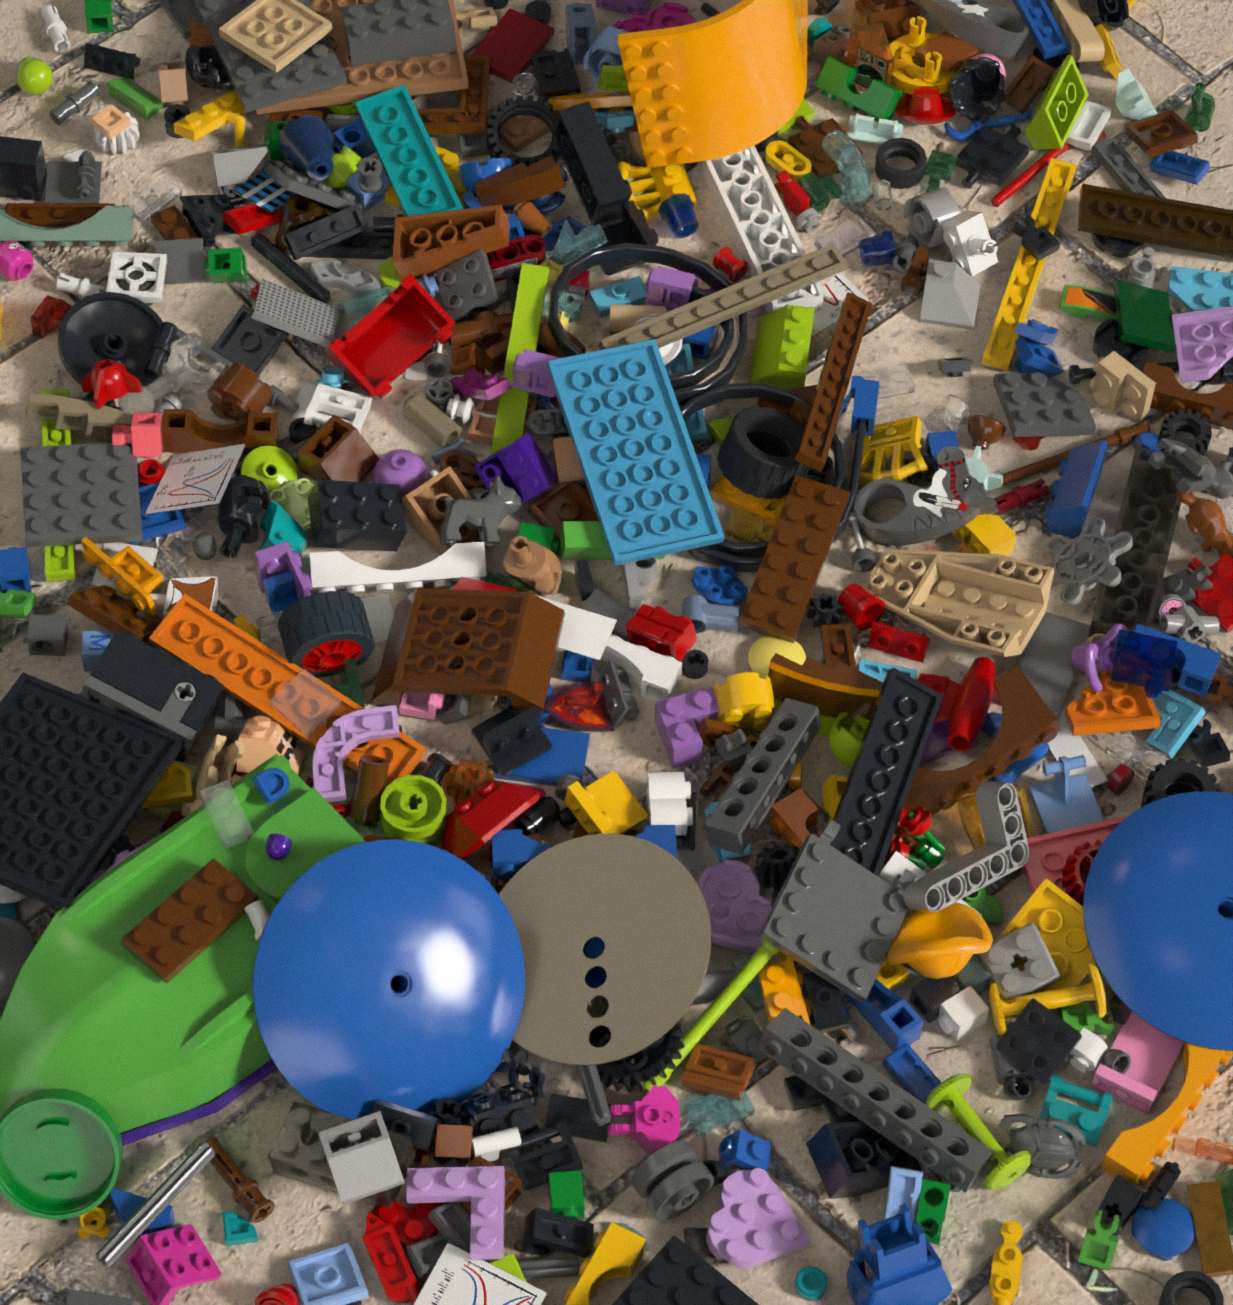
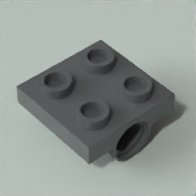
M481 249L435 272L445 312L455 322L464 317L475 319L481 312L489 311L490 304L500 300L486 252Z

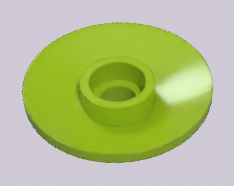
M261 446L252 450L245 457L241 466V475L263 481L269 496L274 489L280 488L290 481H295L298 477L297 467L293 458L286 451L275 446ZM273 467L276 474H267L266 468Z

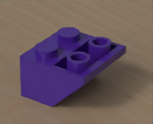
M530 432L473 466L487 490L489 482H494L496 476H500L504 486L514 489L517 495L520 496L521 504L558 482V478Z

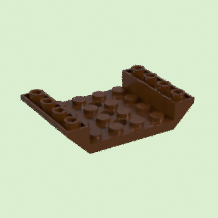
M417 588L396 605L372 703L400 705L403 692L509 696L514 710H528L536 706L538 711H543L565 611L531 592ZM468 614H475L472 620L462 621V618ZM462 638H469L466 644L456 645ZM455 663H464L461 668L450 670V667Z

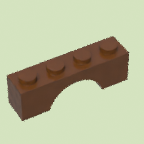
M1145 362L1142 373L1156 383L1150 408L1168 413L1174 411L1175 414H1177L1178 409H1182L1183 413H1186L1187 409H1191V414L1193 415L1196 412L1201 413L1200 419L1206 417L1208 419L1207 423L1233 430V384L1226 383L1220 390L1213 393H1195L1184 388L1176 380L1173 368Z
M164 409L161 427L163 451L188 453L245 444L241 455H248L252 450L261 446L278 447L277 413L249 412L243 420L237 423L221 425L199 418L193 410Z

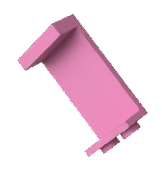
M1131 1012L1130 1017L1120 1029L1111 1049L1122 1050L1130 1056L1131 1063L1129 1069L1125 1074H1121L1100 1064L1095 1072L1091 1088L1103 1094L1104 1092L1114 1094L1113 1099L1148 1115L1185 1042L1160 1032L1143 1021L1134 1012Z

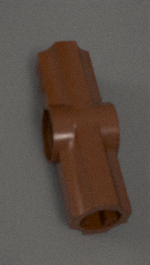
M484 311L478 314L474 320L455 323L451 328L454 334L448 339L450 348H460L472 343H481L482 346L490 348L494 344L501 343V331L512 327L514 312L498 315L494 311Z

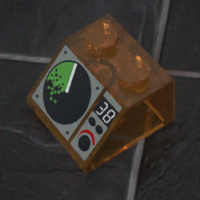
M875 23L852 26L850 38L846 39L848 56L844 57V62L859 69L854 83L866 89H869L873 79L882 80L891 85L894 59L883 24Z

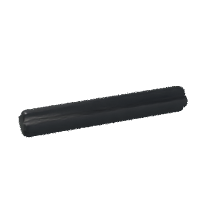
M262 233L252 236L251 246L313 299L323 303L331 299V293Z

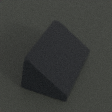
M555 1093L550 1095L545 1127L556 1124L555 1120L564 1117L572 1137L607 1143L608 1126H610L611 1121L603 1126L596 1125V1122L592 1119L587 1099Z

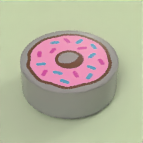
M1167 594L1158 601L1156 612L1159 617L1163 614L1173 615L1174 612L1186 606V603L1179 595Z

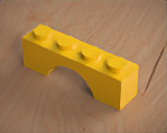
M611 1222L607 1231L601 1230L594 1244V1248H596L595 1253L591 1259L586 1257L579 1270L581 1278L576 1286L571 1285L563 1302L566 1305H590L593 1293L604 1282L614 1278H632L646 1252V1239Z

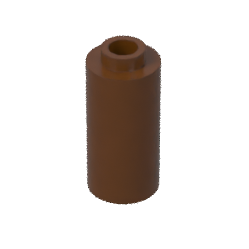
M371 755L360 757L349 814L358 825L371 826L373 822L379 821L381 796L385 790L390 764L384 758Z

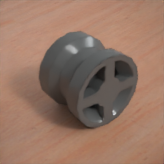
M445 378L431 379L425 386L426 399L443 413L446 412L450 398L453 399V385Z

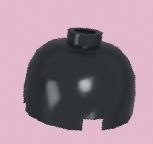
M1078 0L1080 9L1088 15L1094 27L1102 24L1110 32L1122 27L1124 20L1128 19L1129 9L1127 0Z

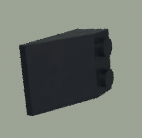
M862 1121L825 1123L806 1143L829 1199L856 1197L888 1187L891 1166L922 1171L916 1158Z

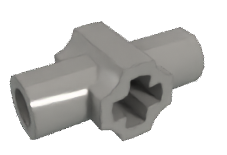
M1183 606L1180 610L1174 612L1173 615H1161L1159 629L1162 633L1180 634L1185 641L1195 644L1198 640L1204 638L1205 635H1216L1219 631V620L1216 616H1198L1191 606Z

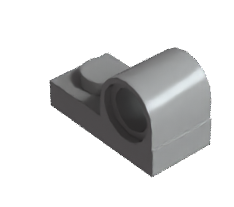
M657 557L621 565L627 606L635 613L641 607V601L646 600L645 587L650 586L656 580Z

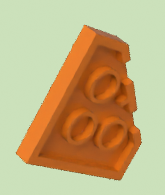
M1115 663L1109 671H1102L1099 680L1103 688L1100 692L1095 693L1090 685H1088L1081 692V697L1076 702L1072 701L1066 707L1065 717L1073 736L1154 729L1160 726V716L1142 674L1122 667V663Z

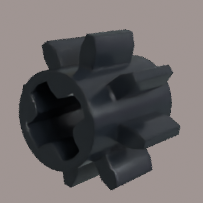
M822 593L817 599L811 598L810 607L807 608V618H813V627L818 626L821 628V625L840 624L844 606L837 605V596Z
M451 1098L440 1102L435 1101L434 1111L428 1112V1115L438 1118L436 1124L468 1125V1114L464 1112V1104L462 1102L458 1104Z

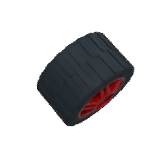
M325 591L301 598L285 609L278 619V629L288 663L296 664L316 678L342 674L355 669L371 656L375 648L364 604L360 597L350 592Z

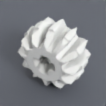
M129 112L124 114L130 118L131 126L111 140L98 129L93 128L95 142L97 146L103 149L104 153L111 150L114 155L117 151H122L126 154L127 148H135L140 135L136 118H132Z

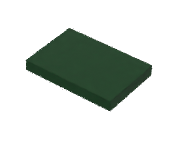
M1117 280L1114 285V295L1120 340L1172 353L1175 347L1168 292Z

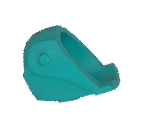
M272 499L260 525V528L265 532L260 550L288 541L292 551L297 550L299 556H301L307 546L308 536L300 524L283 510L280 504Z

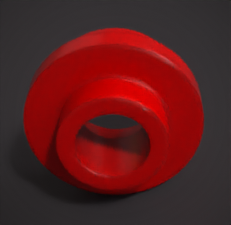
M154 459L144 460L137 469L138 481L145 486L160 482L165 473L163 465Z

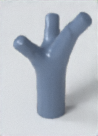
M459 438L447 447L431 452L434 463L440 461L442 455L451 450L461 451L474 459L477 458V454L460 448L464 443L463 438Z

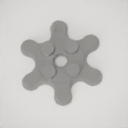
M1094 516L1086 521L1083 532L1078 537L1066 539L1062 535H1054L1047 540L1046 550L1055 555L1053 564L1049 566L1054 568L1051 587L1058 584L1064 585L1060 595L1064 603L1070 606L1078 604L1082 599L1084 591L1091 590L1096 583H1103L1108 587H1114L1120 583L1121 572L1118 567L1114 566L1116 563L1115 558L1132 548L1133 540L1129 532L1123 531L1112 537H1103L1105 531L1104 519L1100 516ZM1083 560H1088L1090 562L1089 564L1084 563L1082 565H1079Z

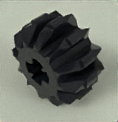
M788 844L783 846L775 845L773 848H764V852L757 854L756 877H758V881L763 884L764 888L773 887L774 891L782 888L799 853V848L797 846L789 847Z

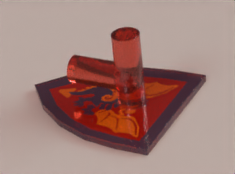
M599 681L576 683L562 688L550 698L543 709L556 720L577 729L594 732H610L615 730L611 716L606 709V701L603 695L604 687Z

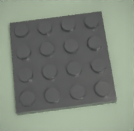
M96 443L20 447L26 547L82 544L81 539L85 536L92 543L143 541L136 455H133L132 443L124 445Z

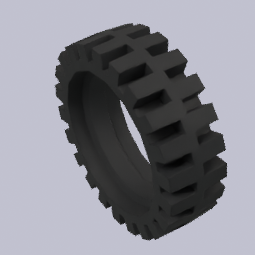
M523 95L517 96L515 101L509 98L506 100L505 105L503 103L499 104L497 110L494 109L486 130V143L491 159L510 158L513 165L523 162V164L529 166L551 156L557 163L561 153L553 135L549 148L543 154L534 157H520L510 153L503 147L500 140V130L503 124L510 118L518 115H531L546 123L552 133L559 111H554L553 105L549 102L545 105L542 98L534 101V96L528 95L527 99H523Z

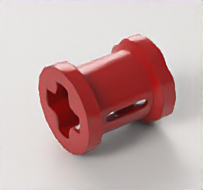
M729 247L722 248L712 261L713 267L723 270L729 275V280L732 282L740 280L747 272L749 266L745 260H739L734 256Z

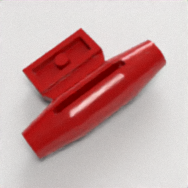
M987 657L976 658L960 684L950 680L947 676L920 673L918 679L920 683L944 695L933 724L949 720L948 745L958 752H965L971 748L985 724L992 702L996 665Z

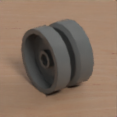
M686 1140L675 1141L655 1151L641 1163L631 1177L632 1186L642 1198H648L647 1207L659 1221L670 1220L692 1208L709 1192L714 1184V1176L702 1162L697 1163L698 1155Z

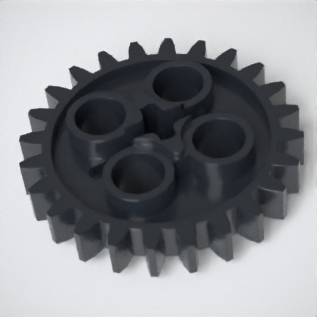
M678 1021L660 1039L641 1051L617 1061L596 1064L600 1081L603 1082L605 1088H609L613 1084L616 1092H619L623 1085H625L628 1092L631 1093L634 1085L637 1084L641 1091L644 1090L645 1082L647 1081L655 1086V1077L658 1075L666 1079L667 1075L664 1070L666 1068H676L672 1059H681L682 1056L678 1049L685 1047L681 1039L685 1035L681 1029L680 1022ZM606 1026L595 1027L596 1031L590 1032L589 1042L592 1046L600 1048L609 1042L611 1032Z

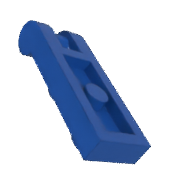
M1028 319L1027 323L1018 322L1015 333L1039 343L1052 345L1057 337L1058 329L1042 324L1035 319Z

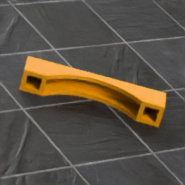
M1185 1043L1182 1052L1184 1082L1178 1097L1165 1112L1154 1120L1137 1128L1122 1131L1106 1153L1101 1169L1114 1177L1119 1174L1135 1184H1138L1140 1180L1146 1182L1155 1168L1152 1162L1157 1156L1161 1159L1171 1145L1168 1139L1173 1133L1178 1135L1187 1122L1184 1116L1189 1110L1194 1112L1203 1099L1200 1093L1205 1087L1210 1089L1219 1076L1216 1070L1221 1064L1226 1066L1233 1056V1051L1212 1050Z

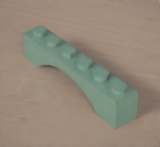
M105 206L98 213L82 222L62 227L31 225L21 222L0 209V241L2 243L8 240H15L17 242L29 241L30 246L46 245L45 241H56L57 246H71L73 241H84L85 246L100 245V241H111L113 246L128 245V241L134 239L133 206Z

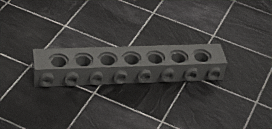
M784 1008L765 1028L757 1049L966 1193L984 1172L994 1151L788 1009Z

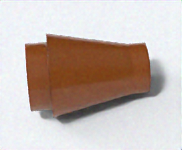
M532 202L518 203L511 215L515 213L523 228L540 235L542 238L552 228V224L545 219Z

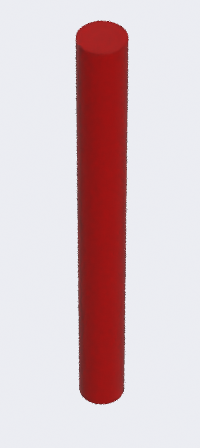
M1065 143L1062 149H1051L996 194L991 199L992 205L999 207L1046 168L1051 158L1057 159L1068 149L1067 144Z

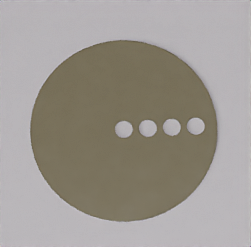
M594 834L570 839L547 849L530 860L509 880L499 894L517 929L525 964L524 1003L520 1021L512 1039L527 1051L541 1058L568 1065H596L617 1061L633 1055L660 1039L680 1020L692 1004L702 985L711 951V923L706 901L699 885L685 866L672 854L656 844L622 834ZM598 937L604 941V952L598 958H587L583 952L584 944L590 938ZM593 967H602L607 973L605 983L598 988H591L585 982L586 973ZM596 996H603L608 1000V1011L602 1017H591L587 1012L589 1001ZM597 1026H606L611 1032L609 1042L600 1048L592 1046L589 1042L590 1032Z

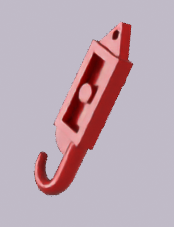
M368 1212L365 1235L362 1236V1240L386 1296L395 1303L411 1301L412 1305H414L421 1290L392 1223L388 1225L373 1213ZM374 1219L375 1223H370V1220Z

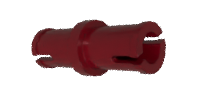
M1041 478L1023 487H1013L1011 492L992 498L996 501L997 504L995 506L999 510L994 514L999 516L1016 507L1022 509L1027 506V503L1048 496V486H1042L1045 484V481Z

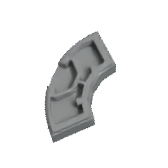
M320 260L308 263L311 275L325 288H341L349 292L355 299L381 291L378 280L359 265L355 267L344 264L342 260Z

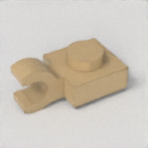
M493 7L469 9L466 13L456 12L457 20L461 21L458 25L459 34L463 33L468 26L476 30H487L490 26H497V15Z

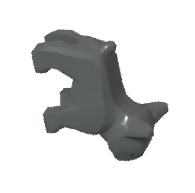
M1162 438L1156 445L1157 448L1165 449V451H1157L1150 455L1148 463L1156 470L1162 467L1172 470L1181 479L1178 481L1176 488L1183 494H1188L1190 491H1203L1205 489L1209 495L1219 499L1228 498L1233 494V475L1229 472L1232 465L1230 461L1214 466L1206 457L1188 445Z
M496 476L494 482H489L488 493L483 499L453 500L449 495L446 496V509L439 533L441 545H454L456 541H460L461 534L459 533V528L461 525L477 531L478 541L484 542V548L493 549L496 544L500 543V536L497 533L498 526L506 516L512 515L519 510L521 506L520 496L517 495L514 489L504 486L500 476Z

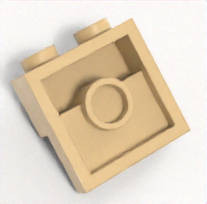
M1112 351L1106 357H1100L1093 366L1096 376H1094L1089 384V387L1093 390L1091 397L1113 413L1120 407L1128 416L1141 423L1148 417L1156 383L1115 351Z

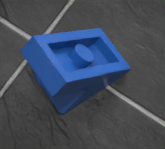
M1021 336L1015 341L1019 350V359L1015 362V367L1019 373L1033 374L1040 372L1047 377H1052L1064 372L1054 350L1025 336Z

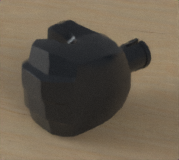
M245 475L235 476L230 479L219 503L218 512L220 530L226 535L220 547V553L223 556L229 558L232 551L231 558L234 559L237 557L242 543H253L258 540L259 530L255 514L261 513L262 509L267 510L270 504L269 492L263 481Z

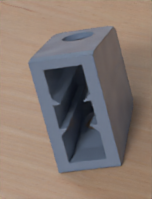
M568 4L565 7L567 48L573 65L584 64V56L596 39V22L592 4ZM578 37L584 38L586 43L577 45Z

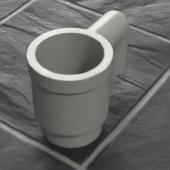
M1146 247L1143 256L1133 262L1130 266L1126 282L1153 289L1155 265L1153 263L1155 251L1153 248Z

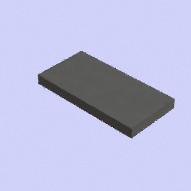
M1046 612L1021 655H1018L1014 668L1018 666L1059 721L1076 672V668L1072 663V651L1075 646L1086 642L1091 625Z

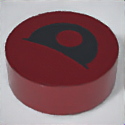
M1126 765L1119 766L1110 775L1107 781V789L1115 795L1123 793L1131 784L1135 772Z

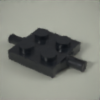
M1013 125L1004 135L983 126L955 157V165L969 173L962 180L965 188H972L977 180L989 181L1000 186L1027 157L1029 147L1015 141L1018 135L1021 134L1018 126Z

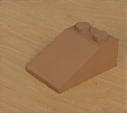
M450 466L402 498L404 516L410 525L440 556L453 546L441 545L439 537L440 526L446 509L445 497L449 495L453 500L472 499ZM464 525L460 526L461 540L456 541V543L479 542L477 531Z

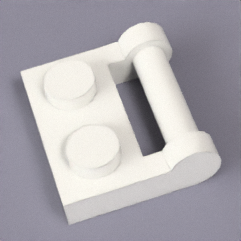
M318 383L306 410L304 424L313 425L315 423L324 425L332 417L326 414H332L349 419L342 420L354 426L361 434L362 426L371 407L372 397Z

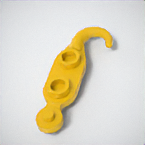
M1008 1220L1002 1224L1000 1236L1004 1243L995 1249L989 1282V1292L993 1305H1011L1019 1289L1023 1258L1016 1243L1022 1237L1023 1228L1020 1223L1014 1220Z

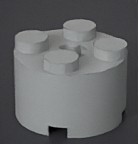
M947 187L937 188L910 198L904 206V218L909 217L910 226L906 227L909 235L916 237L918 247L922 246L928 249L946 243L943 237L942 223L964 212L963 207L957 205Z

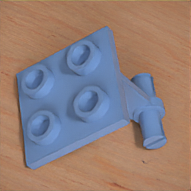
M1084 755L1072 758L1062 756L1058 758V761L1043 763L1044 775L1057 773L1056 780L1029 786V792L1046 834L1104 821L1087 775L1082 774L1069 777L1070 770L1086 767Z

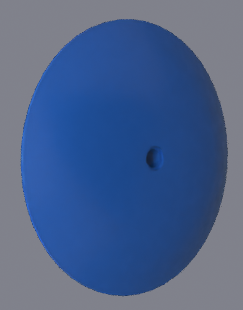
M1214 791L1176 794L1147 804L1130 814L1116 826L1099 848L1091 864L1085 884L1083 897L1085 932L1093 958L1105 981L1117 997L1138 1017L1160 1032L1185 1043L1212 1050L1233 1051V794ZM1218 910L1227 912L1230 918L1223 917Z
M398 839L375 840L343 848L323 858L298 877L278 901L266 922L258 944L253 970V1003L256 1021L268 1054L277 1069L295 1090L320 1109L339 1118L353 1121L372 1114L375 1101L380 1099L428 1115V1112L434 1111L435 1101L440 1102L451 1098L459 1104L478 1090L496 1070L504 1058L503 1052L505 1048L508 1049L513 1040L512 1038L520 1021L525 993V964L517 929L507 907L491 884L465 861L445 850L416 841ZM397 975L400 979V986L396 991H393L391 989V980Z

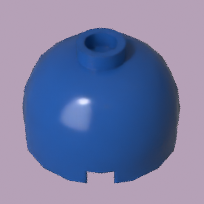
M510 158L487 159V162L478 163V161H473L461 165L460 175L463 187L467 192L471 191L477 197L474 184L512 167V160Z

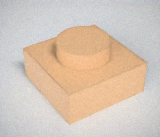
M113 104L91 118L92 125L110 140L131 126L130 118Z

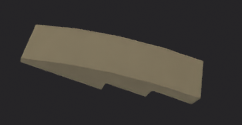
M29 393L25 409L26 419L54 420L55 429L83 430L84 439L112 440L113 426L125 425L131 427L133 417L129 413L105 405L101 409H96L95 403L91 401Z

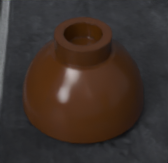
M972 415L968 418V432L973 440L972 446L975 448L976 446H981V450H988L989 445L998 442L1006 431L1005 425L994 418L983 415Z

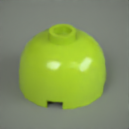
M849 712L839 713L832 725L828 736V743L836 757L837 763L844 768L850 769L854 764L869 720L857 715L856 719L848 718Z

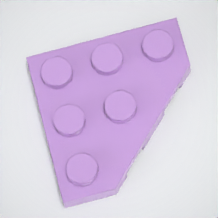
M1233 306L1172 315L1181 383L1210 379L1233 356Z

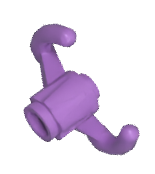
M1115 624L1101 639L1094 642H1084L1073 648V666L1086 673L1088 683L1095 693L1100 692L1103 688L1097 671H1109L1116 663L1117 655L1115 648L1119 643L1121 663H1123L1125 652L1130 642L1129 634L1123 624Z

